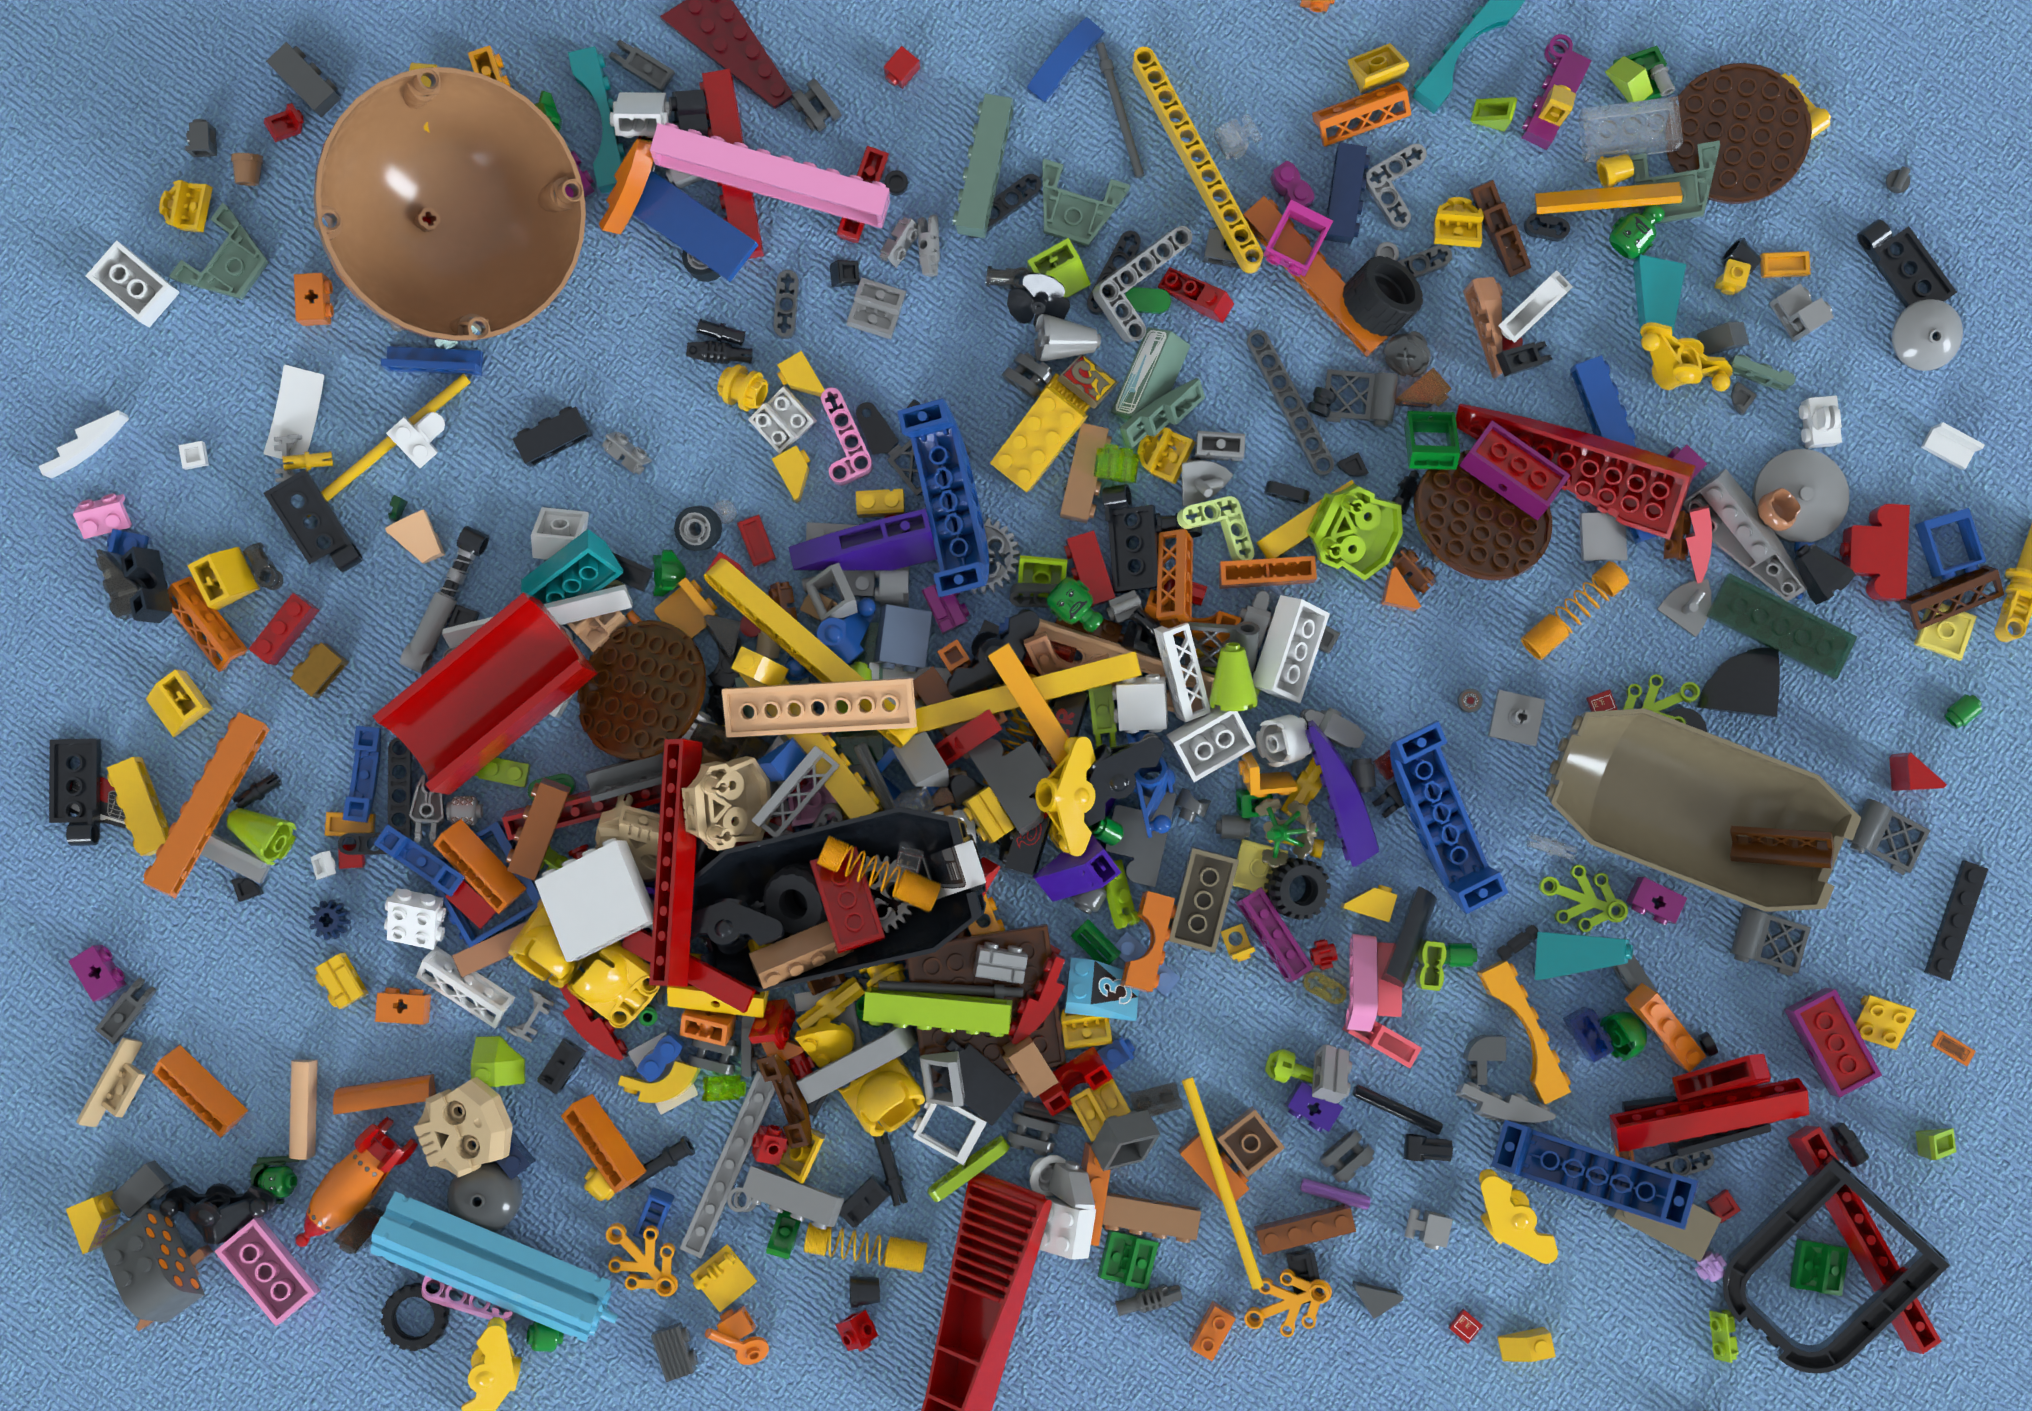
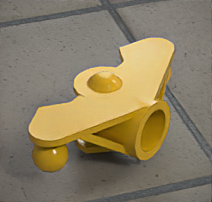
M1653 322L1641 326V345L1646 351L1650 352L1653 360L1652 375L1655 382L1662 389L1668 391L1684 384H1698L1706 376L1712 377L1711 384L1716 391L1722 392L1729 388L1733 369L1725 357L1706 356L1703 354L1704 346L1699 340L1694 338L1677 339L1672 336V327Z
M1083 736L1070 737L1065 741L1064 750L1068 755L1047 778H1043L1038 782L1035 792L1037 806L1041 811L1047 812L1062 835L1059 840V848L1073 856H1081L1087 848L1092 832L1084 823V813L1092 808L1095 801V790L1093 785L1086 781V773L1096 759L1091 741Z
M1492 1169L1482 1170L1479 1174V1182L1486 1212L1480 1217L1493 1238L1499 1244L1504 1242L1541 1263L1550 1264L1554 1262L1558 1256L1553 1234L1537 1232L1535 1229L1537 1216L1534 1210L1529 1207V1200L1526 1194L1519 1189H1512V1184L1499 1177Z
M500 1317L490 1319L487 1328L476 1342L478 1348L471 1356L472 1368L468 1374V1384L476 1392V1395L473 1399L462 1404V1411H496L507 1394L516 1389L522 1357L515 1356L508 1341L506 1322Z

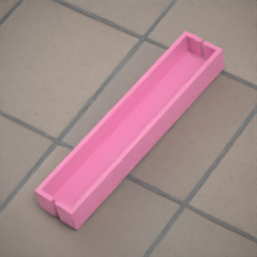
M665 123V125L657 124L650 148L655 165L883 228L890 203L889 188H886V185L881 182H865L856 175H849L847 177L840 175L839 171L831 168L822 170L810 162H803L801 164L794 162V159L789 156L781 155L776 157L764 149H757L755 151L748 149L747 145L739 142L730 144L721 137L711 136L709 138L702 136V133L693 129L684 131L672 123Z

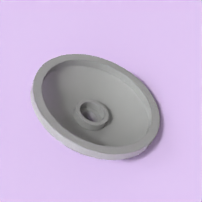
M1934 299L1920 300L1905 308L1898 316L1892 331V345L1897 357L1906 366L1922 371L1934 370L1947 364L1956 355L1963 338V327L1958 313L1949 304ZM1934 332L1937 333V338L1935 340H1933L1932 338Z

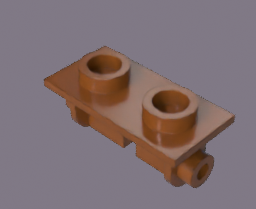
M1684 510L1680 511L1670 540L1665 538L1663 559L1676 558V560L1680 561L1686 560V556L1689 553L1687 541L1683 539V535L1690 534V513H1685Z
M1404 547L1400 551L1402 556L1397 553L1391 559L1394 562L1392 565L1397 567L1403 576L1411 571L1413 575L1407 581L1417 592L1420 591L1424 594L1429 589L1428 583L1431 586L1436 583L1434 579L1435 574L1427 566L1423 567L1418 562L1419 557L1412 549L1407 550Z
M776 582L770 585L768 596L797 620L796 607L787 608V604L795 602L793 589L789 582H782L780 584Z

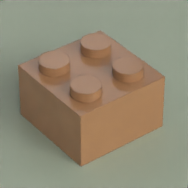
M1030 1036L1016 1045L1009 1042L1002 1047L1006 1053L1002 1057L1013 1074L1018 1072L1015 1078L1025 1094L1030 1092L1035 1098L1058 1083V1080Z
M1253 1106L1215 1135L1247 1178L1285 1148Z

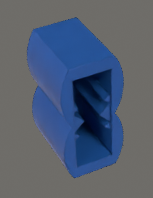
M673 1031L668 1032L659 1040L655 1048L644 1056L638 1065L637 1072L649 1082L656 1080L663 1073L667 1064L678 1057L685 1042Z

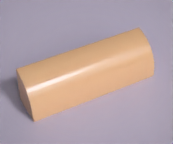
M291 1060L289 1158L307 1160L315 1156L318 1060Z

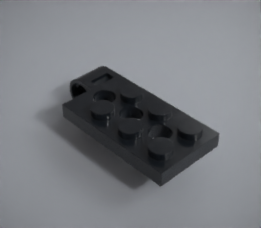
M1877 219L1857 233L1859 244L1906 308L1917 301L1926 299L1944 302L1957 293L1909 226L1892 237L1889 226L1883 220ZM1891 244H1895L1900 248L1898 256L1891 253ZM1905 263L1913 266L1914 273L1912 275L1904 271ZM1919 282L1927 285L1928 291L1926 294L1918 290Z
M307 469L300 471L264 492L265 497L309 565L329 553L333 562L342 573L364 561L359 550ZM296 494L301 495L305 500L304 506L301 508H296L292 505L291 499ZM308 515H313L318 520L317 526L313 529L305 525L304 520ZM322 535L330 538L331 545L327 549H323L318 545V538Z
M1128 484L1104 487L1102 499L1105 508V521L1108 522L1114 593L1157 588L1158 536L1155 506L1132 507V496ZM1132 514H1136L1138 518L1137 523L1134 526H1128L1127 518ZM1138 537V547L1130 549L1128 545L1130 539ZM1139 560L1141 562L1140 570L1132 573L1130 570L1131 563Z
M101 739L50 740L49 823H69L66 830V838L70 846H95L100 839ZM77 756L80 760V765L74 770L70 766V761L73 757ZM74 780H77L80 784V789L77 793H72L70 790V784ZM73 804H77L80 809L76 817L70 814V808Z

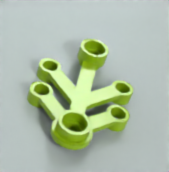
M1658 674L1652 675L1648 680L1649 688L1642 708L1686 724L1685 719L1680 716L1673 717L1659 711L1682 701L1687 703L1694 702L1700 695L1698 685L1693 682H1687L1682 685L1678 693L1654 703L1658 690L1662 687L1664 680ZM1652 679H1658L1660 685H1653ZM1631 684L1626 691L1627 699L1623 710L1634 709L1636 699L1642 694V688L1638 684ZM1630 689H1637L1638 695H1632ZM1684 691H1691L1692 697H1687Z
M1582 865L1572 866L1570 874L1573 878L1577 879L1583 893L1559 885L1558 880L1554 877H1544L1539 882V890L1542 894L1547 896L1557 894L1579 902V904L1567 910H1557L1554 918L1558 923L1566 924L1571 918L1592 908L1602 911L1591 918L1583 917L1577 921V928L1582 932H1589L1594 926L1607 920L1615 923L1621 922L1628 915L1626 903L1615 898L1608 884L1609 878L1604 873H1596L1592 881L1595 886L1600 887L1605 901L1597 899L1587 879L1586 869ZM1577 867L1582 870L1580 876H1576L1574 873ZM1600 875L1604 878V882L1601 885L1597 882V878ZM1547 881L1552 885L1548 891L1544 888V884ZM1614 906H1617L1619 909L1617 915L1612 914ZM1561 912H1564L1566 914V919L1564 921H1561L1559 919V914ZM1584 920L1589 924L1587 929H1583L1581 926Z

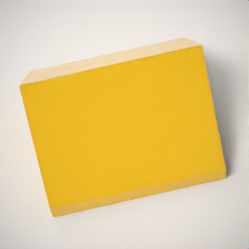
M1391 43L1347 60L1360 94L1404 77L1409 67V62Z
M812 1128V1143L791 1149L788 1143V1149L786 1153H783L779 1166L775 1165L802 1184L806 1181L826 1137V1134Z

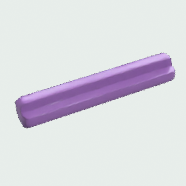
M1306 1178L1302 1179L1300 1184V1190L1308 1194L1365 1210L1370 1206L1371 1198L1366 1195Z

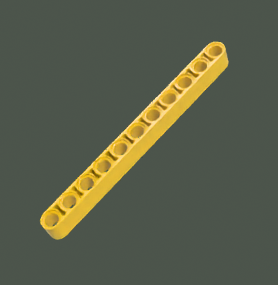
M1139 47L1134 52L1132 64L1136 78L1238 265L1245 273H1255L1260 268L1263 259V251L1154 52L1148 47ZM1139 60H1146L1148 63L1143 64ZM1156 79L1158 83H1152L1149 80ZM1164 98L1169 100L1170 102L1163 103L1160 101V99ZM1177 118L1180 122H1173L1170 119ZM1181 138H1189L1191 141L1184 142ZM1193 157H1198V158H1200L1202 161H1201V162H1195V161L1192 160V158H1193ZM1203 177H1210L1213 181L1206 182L1203 180ZM1221 197L1224 201L1217 202L1213 198ZM1230 216L1235 221L1228 222L1224 217ZM1241 236L1246 241L1239 242L1235 239V237ZM1252 256L1257 261L1250 262L1246 259V257Z
M720 558L704 574L705 581L822 683L865 680L727 560ZM885 698V708L894 710L896 706ZM861 700L860 706L862 710L866 712L871 711L872 703L870 700ZM918 727L880 729L877 731L896 747L902 748L918 731Z
M1131 652L1031 679L1045 701L1138 677L1142 673L1136 652ZM1004 685L916 709L918 731L914 735L973 720L988 709H990L992 714L1020 708L1008 687Z

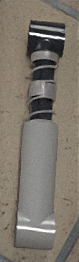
M465 526L462 529L456 545L459 547L458 557L453 560L455 563L448 570L447 578H444L445 583L443 587H440L441 592L434 593L411 643L402 652L400 658L401 665L420 674L426 672L432 661L436 644L457 603L454 596L456 592H459L458 588L466 578L465 573H468L469 565L473 564L472 561L476 556L480 557L485 551L489 542V535L469 526Z

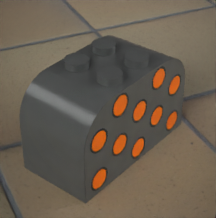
M144 1209L103 1239L102 1251L120 1297L125 1306L136 1317L142 1320L167 1323L205 1295L172 1217L163 1216L158 1210Z

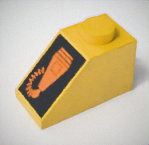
M1378 885V888L1371 887L1342 902L1340 908L1390 922L1397 894L1391 893L1392 888Z

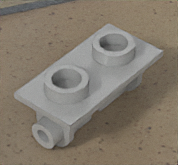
M903 217L902 220L899 219L891 233L897 239L894 241L888 238L880 250L881 254L879 257L886 262L889 260L895 268L905 258L906 252L918 237V225L912 218Z
M613 432L605 436L608 439L602 444L605 448L604 451L617 461L624 455L625 458L621 464L633 474L637 473L640 475L645 469L642 465L652 462L643 449L635 447L629 442L626 435L620 432Z

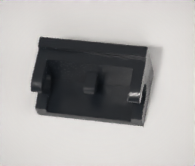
M1129 621L1121 646L1161 659L1157 640L1153 636L1146 635L1142 626Z
M564 1037L537 1078V1082L554 1094L560 1093L587 1051Z
M872 1175L843 1202L839 1215L851 1227L856 1228L890 1196V1192Z
M1312 1248L1286 1253L1288 1267L1294 1272L1296 1277L1309 1282L1320 1279L1315 1252ZM1292 1286L1293 1292L1296 1294L1305 1292L1304 1290ZM1316 1288L1318 1293H1323L1322 1288Z

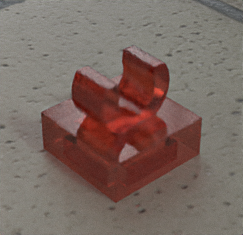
M1389 749L1372 761L1386 781L1394 776Z

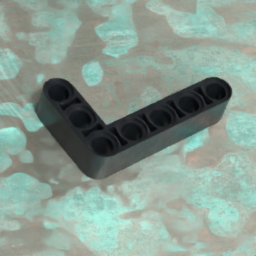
M397 737L391 740L388 746V825L411 839V819L409 814L412 806V752L407 748L404 754H395L394 745L402 742ZM402 765L406 768V775L402 779H397L393 773L394 769ZM398 789H403L406 792V799L401 803H397L393 798L394 792ZM397 813H403L406 817V823L403 826L398 827L393 823V817ZM347 833L338 840L339 850L347 855L387 854L380 848L373 851L368 846L369 840L372 837L378 838L381 833ZM348 837L356 840V847L352 851H348L344 847V841Z

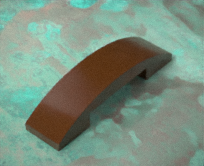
M777 1054L757 1059L756 1061L765 1082L772 1081L788 1121L783 1126L791 1149L810 1145L812 1143L809 1112L805 1098L796 1083L797 1080L792 1071Z

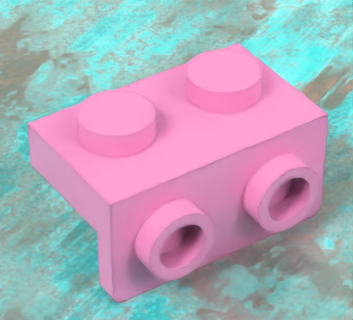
M112 493L103 496L101 500L92 501V499H88L78 504L73 512V516L84 539L111 533L112 529L123 530L131 527L132 523L123 505L125 500L124 494L116 496Z

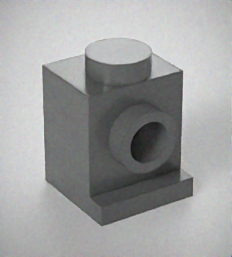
M192 120L189 123V131L186 133L187 142L190 146H185V151L194 158L217 156L216 128L207 120Z

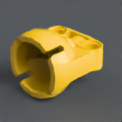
M542 899L538 901L537 908L513 940L508 951L509 955L513 956V960L527 972L542 981L548 979L552 986L559 988L564 987L570 982L585 960L583 958L579 961L566 962Z
M620 941L587 956L581 964L585 972L577 970L567 986L572 995L608 1019L609 1023L615 1028H624L633 1021L650 1003L660 986L649 985V982L646 980V978L650 977V964L641 957L622 948V942ZM617 1011L624 1012L626 1015H619Z
M900 1056L851 1081L848 1087L843 1088L842 1086L836 1089L840 1092L864 1130L871 1136L876 1137L882 1136L885 1130L892 1132L907 1123L918 1113L920 1105L925 1101L922 1088Z

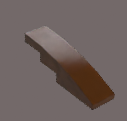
M1489 180L1469 189L1478 210L1482 209L1484 214L1483 225L1508 276L1512 277L1532 268L1517 226L1512 223L1505 202H1501L1494 180Z

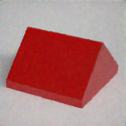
M1911 752L1892 754L1889 757L1892 791L1941 789L1947 786L1942 779Z

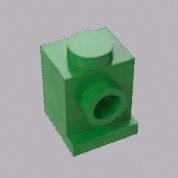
M1236 789V812L1242 818L1260 817L1255 808L1263 800L1273 799V796L1268 794L1265 797H1255L1250 795L1248 789Z

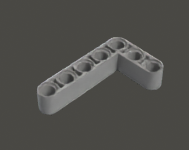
M1179 226L1168 231L1094 287L1093 297L1123 341L1127 343L1141 340L1146 334L1145 324L1124 293L1186 248L1192 241V233L1189 228ZM1176 232L1182 237L1181 244L1175 239ZM1158 246L1164 250L1163 257H1160L1157 253ZM1140 259L1146 263L1145 271L1139 267ZM1121 273H1125L1127 275V284H1124L1121 281ZM1104 286L1110 290L1109 298L1105 297L1102 293ZM1117 306H1120L1123 310L1122 317L1116 314ZM1130 325L1136 329L1135 337L1129 333Z
M908 1025L906 1028L893 1026L877 1039L808 1074L796 1083L807 1104L904 1054L918 1042L917 1033L912 1025Z

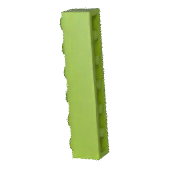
M868 987L865 991L863 1021H869L870 1025L875 1026L893 1023V1026L898 1028L914 1025L920 1030H931L932 1027L941 1028V1031L955 1032L957 1029L966 1030L965 1033L972 1035L980 1034V1032H990L991 1036L1003 1037L1004 1034H1009L1012 1000L941 993L878 990L876 987Z

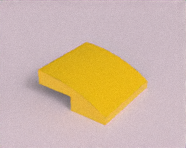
M1111 1079L1094 1091L1091 1088H1087L1070 1098L1072 1107L1091 1142H1094L1096 1135L1107 1118L1111 1116L1119 1117L1132 1112L1114 1079Z

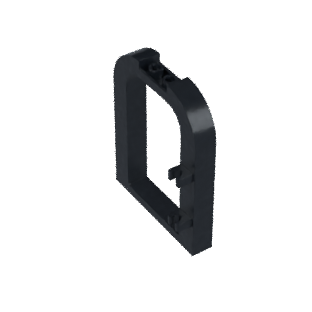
M1831 1154L1731 1253L1724 1268L1723 1292L1729 1310L1739 1322L1747 1316V1321L1754 1329H1761L1767 1335L1766 1339L1775 1348L1780 1347L1777 1351L1779 1360L1802 1372L1827 1373L1837 1370L1850 1362L1950 1266V1263L1942 1253ZM1846 1184L1919 1251L1900 1267L1861 1307L1855 1310L1826 1340L1815 1345L1801 1344L1789 1337L1751 1301L1746 1292V1283L1765 1261Z

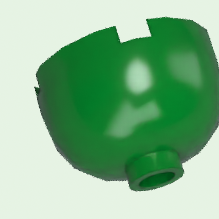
M1625 1011L1614 1012L1602 1018L1600 1027H1603L1605 1034H1601V1038L1608 1051L1615 1058L1620 1056L1623 1058L1621 1061H1626L1643 1051L1647 1044V1028L1642 1020L1631 1012Z

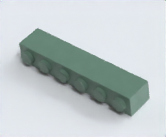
M985 94L983 102H979L977 115L980 116L979 122L975 123L973 127V137L975 140L974 144L970 145L968 149L969 167H965L963 172L965 185L964 189L959 190L958 203H960L959 211H955L953 217V225H956L958 234L979 238L986 237L1014 111L1013 99L1010 97Z

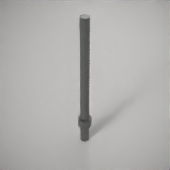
M1104 42L1098 43L1095 46L1100 59V71L1104 74L1135 178H1141L1144 176V172L1114 77V65L1112 59L1108 57Z
M878 981V990L982 995L993 996L995 999H1004V997L1023 998V988L1005 987L1004 984L977 986Z

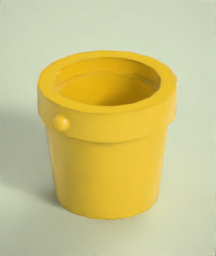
M1628 154L1609 158L1601 156L1597 160V174L1604 188L1614 187L1616 184L1634 175V166Z

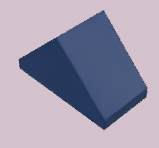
M792 737L758 759L757 762L770 782L785 781L808 754Z

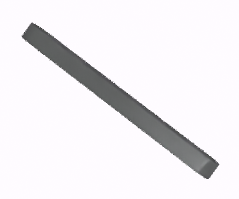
M1253 330L1246 341L1253 359L1312 470L1318 476L1328 475L1334 468V460L1268 335L1262 330ZM1253 336H1261L1264 344L1261 347L1253 346L1251 343ZM1264 356L1273 357L1275 365L1271 368H1266L1262 364V358ZM1277 376L1283 377L1286 385L1283 388H1276L1273 385V378ZM1286 397H1293L1297 402L1296 407L1293 409L1286 408L1284 406V399ZM1299 417L1306 419L1308 423L1307 428L1303 430L1297 429L1294 424L1295 419ZM1307 439H1316L1318 441V448L1316 450H1309L1305 444ZM1319 459H1326L1329 462V469L1327 471H1320L1317 468L1316 464Z

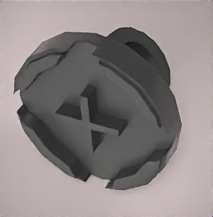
M1416 331L1393 336L1384 348L1386 363L1393 371L1402 376L1407 374L1412 375L1411 377H1417L1423 374L1431 361L1427 341L1422 334Z

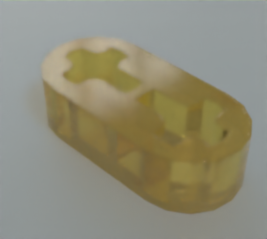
M1315 971L1308 972L1303 977V987L1308 992L1332 1004H1340L1345 1000L1347 995L1346 989L1340 983ZM1317 976V981L1323 984L1322 989L1314 986L1312 989L1309 988L1310 983L1307 982L1308 979H1313ZM1327 987L1334 990L1336 987H1339L1338 992L1341 993V996L1339 998L1335 997L1332 1000V995L1325 990Z

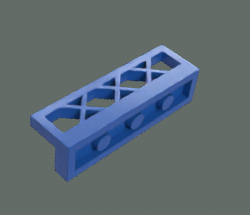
M387 346V359L381 358V366L387 371L482 376L483 352L478 350Z

